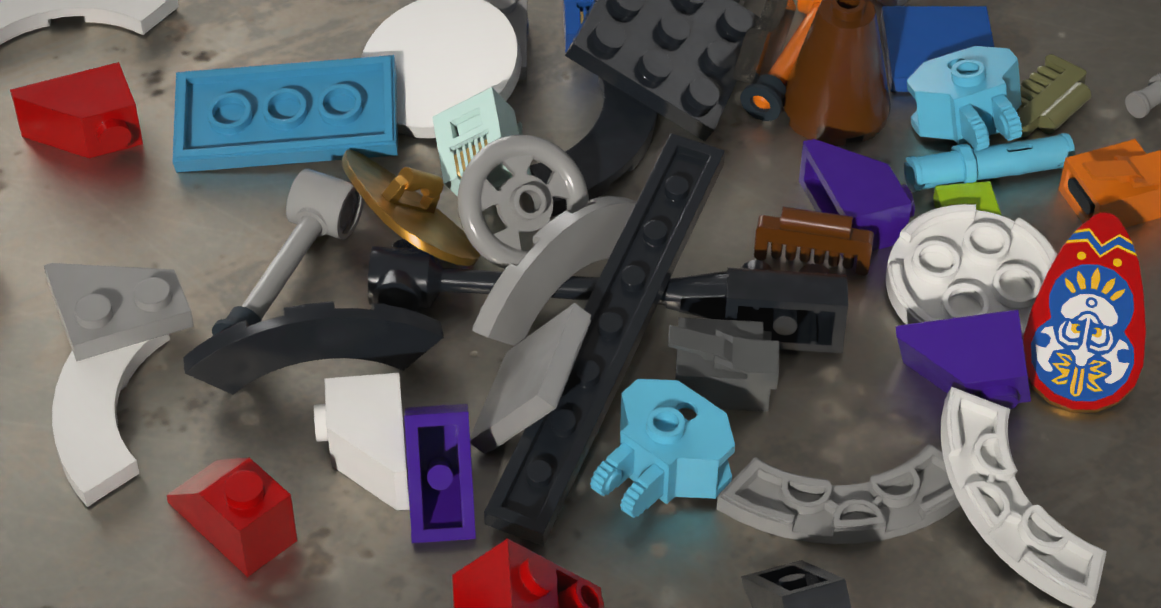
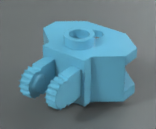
M973 46L923 62L907 79V90L916 100L917 110L911 116V125L920 137L955 140L958 145L968 143L972 146V149L979 151L989 148V135L1000 132L1007 141L1020 138L1022 135V123L1020 122L1018 112H1016L1022 105L1018 58L1009 48Z
M637 379L621 393L620 446L597 466L591 478L590 488L605 496L613 492L616 487L618 488L626 479L630 478L634 482L624 493V497L621 499L622 503L620 504L621 510L633 518L639 517L641 513L643 514L644 510L648 509L658 499L665 504H668L674 497L716 499L732 481L728 458L735 453V442L727 413L678 380ZM688 408L693 410L697 416L687 420L678 410Z

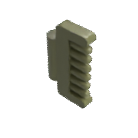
M1053 54L1045 57L1044 66H1039L1037 72L1031 73L1029 79H1024L1021 83L1022 86H1020L1022 105L1016 112H1018L1020 122L1022 123L1021 137H1028L1037 128L1045 134H1052L1090 100L1091 91L1085 85L1086 70Z

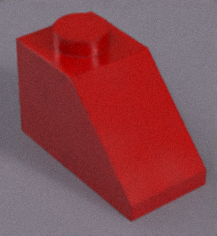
M119 62L10 89L19 130L24 138L89 159L143 145L136 104Z
M250 457L216 460L166 495L168 503L247 578L298 541L291 494Z

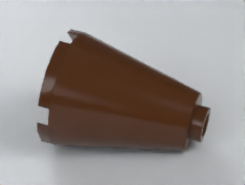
M822 0L785 85L786 94L782 100V111H785L790 118V127L797 134L808 140L816 139L834 146H846L847 138L863 135L864 142L874 138L886 125L891 105L876 10L870 0Z

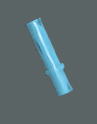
M1068 133L988 146L989 148L975 151L968 144L953 146L951 152L906 157L907 162L904 163L905 180L911 192H918L922 189L935 188V186L974 183L981 180L1063 168L1066 157L1075 155V147Z

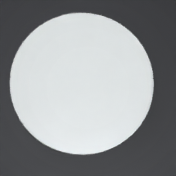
M484 0L415 1L393 13L375 30L361 56L363 58L394 55L397 73L398 133L416 138H436L433 116L491 87L507 101L518 82L522 64L520 45L511 23L497 7Z
M976 204L943 206L923 213L901 230L900 236L890 252L887 263V293L893 308L905 324L1019 310L1023 337L1032 306L1058 254L1042 233L1020 217L1013 221L998 214L976 210Z

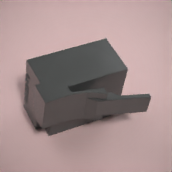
M679 317L678 327L669 325L668 347L677 349L675 380L680 381L718 408L768 412L771 389L777 390L779 341H771L772 331H763V322Z

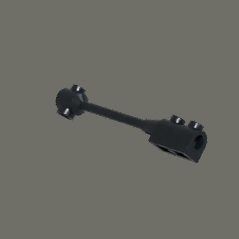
M400 239L394 242L391 247H372L368 269V301L370 305L372 303H380L417 312L419 308H430L441 292L489 294L503 272L443 268L437 257L417 248L405 239ZM751 260L744 263L740 268L727 267V271L670 278L658 305H666L667 309L705 319L763 322V331H772L771 341H779V349L843 353L848 312L847 275L831 274L830 270L821 264H809L801 268L799 272L772 270L771 266L764 261ZM571 276L551 298L589 300L599 277Z

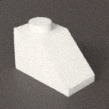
M399 373L324 378L325 404L314 405L316 442L328 441L331 466L395 510H410Z

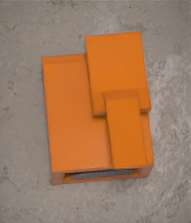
M1132 139L1066 157L1058 190L1082 224L1100 212H1108L1120 219L1124 228L1161 218V150L1147 154L1137 140Z

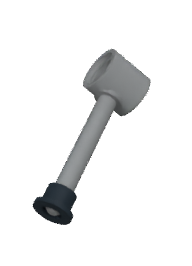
M309 168L303 169L297 175L290 188L286 203L287 219L290 223L297 226L243 305L234 307L226 319H220L212 327L213 336L247 320L249 326L262 322V318L317 236H324L326 234L345 240L352 234L360 219L364 199L351 182Z

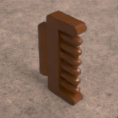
M783 206L781 217L759 216L755 236L754 258L760 261L767 258L769 242L771 243V256L775 259L781 257L783 244L786 245L785 258L789 261L796 258L797 247H800L799 259L803 263L810 261L811 250L814 249L813 261L815 264L822 265L825 261L826 251H829V266H838L840 253H843L842 266L845 269H851L854 265L855 255H858L856 273L860 276H865L869 273L874 233L869 230L852 228V216Z

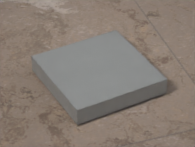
M574 303L506 352L470 436L471 445L484 454L491 452L556 409L590 325L591 314Z

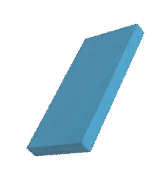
M394 55L176 72L172 159L176 173L342 160L344 153L348 149L357 151L368 158L398 156L397 73Z

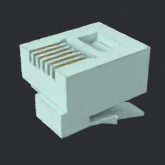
M493 87L432 117L444 185L458 197L462 175L469 162L483 147L502 137L523 135L522 123H517L514 109ZM501 163L491 171L487 180L499 191L501 185L511 178L512 174ZM530 167L527 170V174L531 175Z

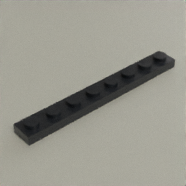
M670 133L584 308L586 312L591 314V322L556 409L524 430L484 511L485 525L536 544L545 545L724 166L725 150Z

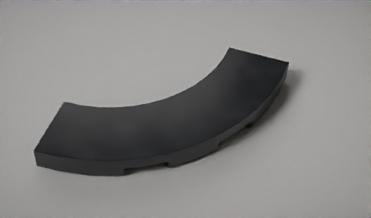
M598 77V84L604 100L600 116L589 133L576 145L565 151L576 163L584 177L589 201L607 193L612 182L621 177L626 171H633L652 142V134L658 118L656 111ZM541 162L530 165L531 175L538 177L547 184L552 170ZM552 197L553 211L551 216L561 214L567 210L566 199Z
M334 301L309 303L284 308V315L265 320L251 326L245 320L215 334L183 357L184 371L189 376L234 395L244 386L270 372L314 360L361 359L379 362L404 371L443 339L444 335L440 321L401 307L372 303L371 309L335 308Z

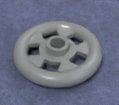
M511 135L489 143L469 162L459 185L458 214L462 228L472 246L485 259L505 269L510 263L517 266L530 251L521 249L519 232L528 233L540 230L551 221L550 217L553 211L552 197L566 199V211L573 214L588 206L589 194L580 169L563 149L540 137ZM532 160L539 161L552 170L547 184L538 177L527 174ZM502 163L512 174V177L506 180L499 188V191H497L487 180V177L495 167ZM522 193L529 194L534 201V208L531 213L523 211L520 207L519 198ZM493 205H496L497 213L501 221L506 225L504 229L495 234L488 228L482 214L483 210Z

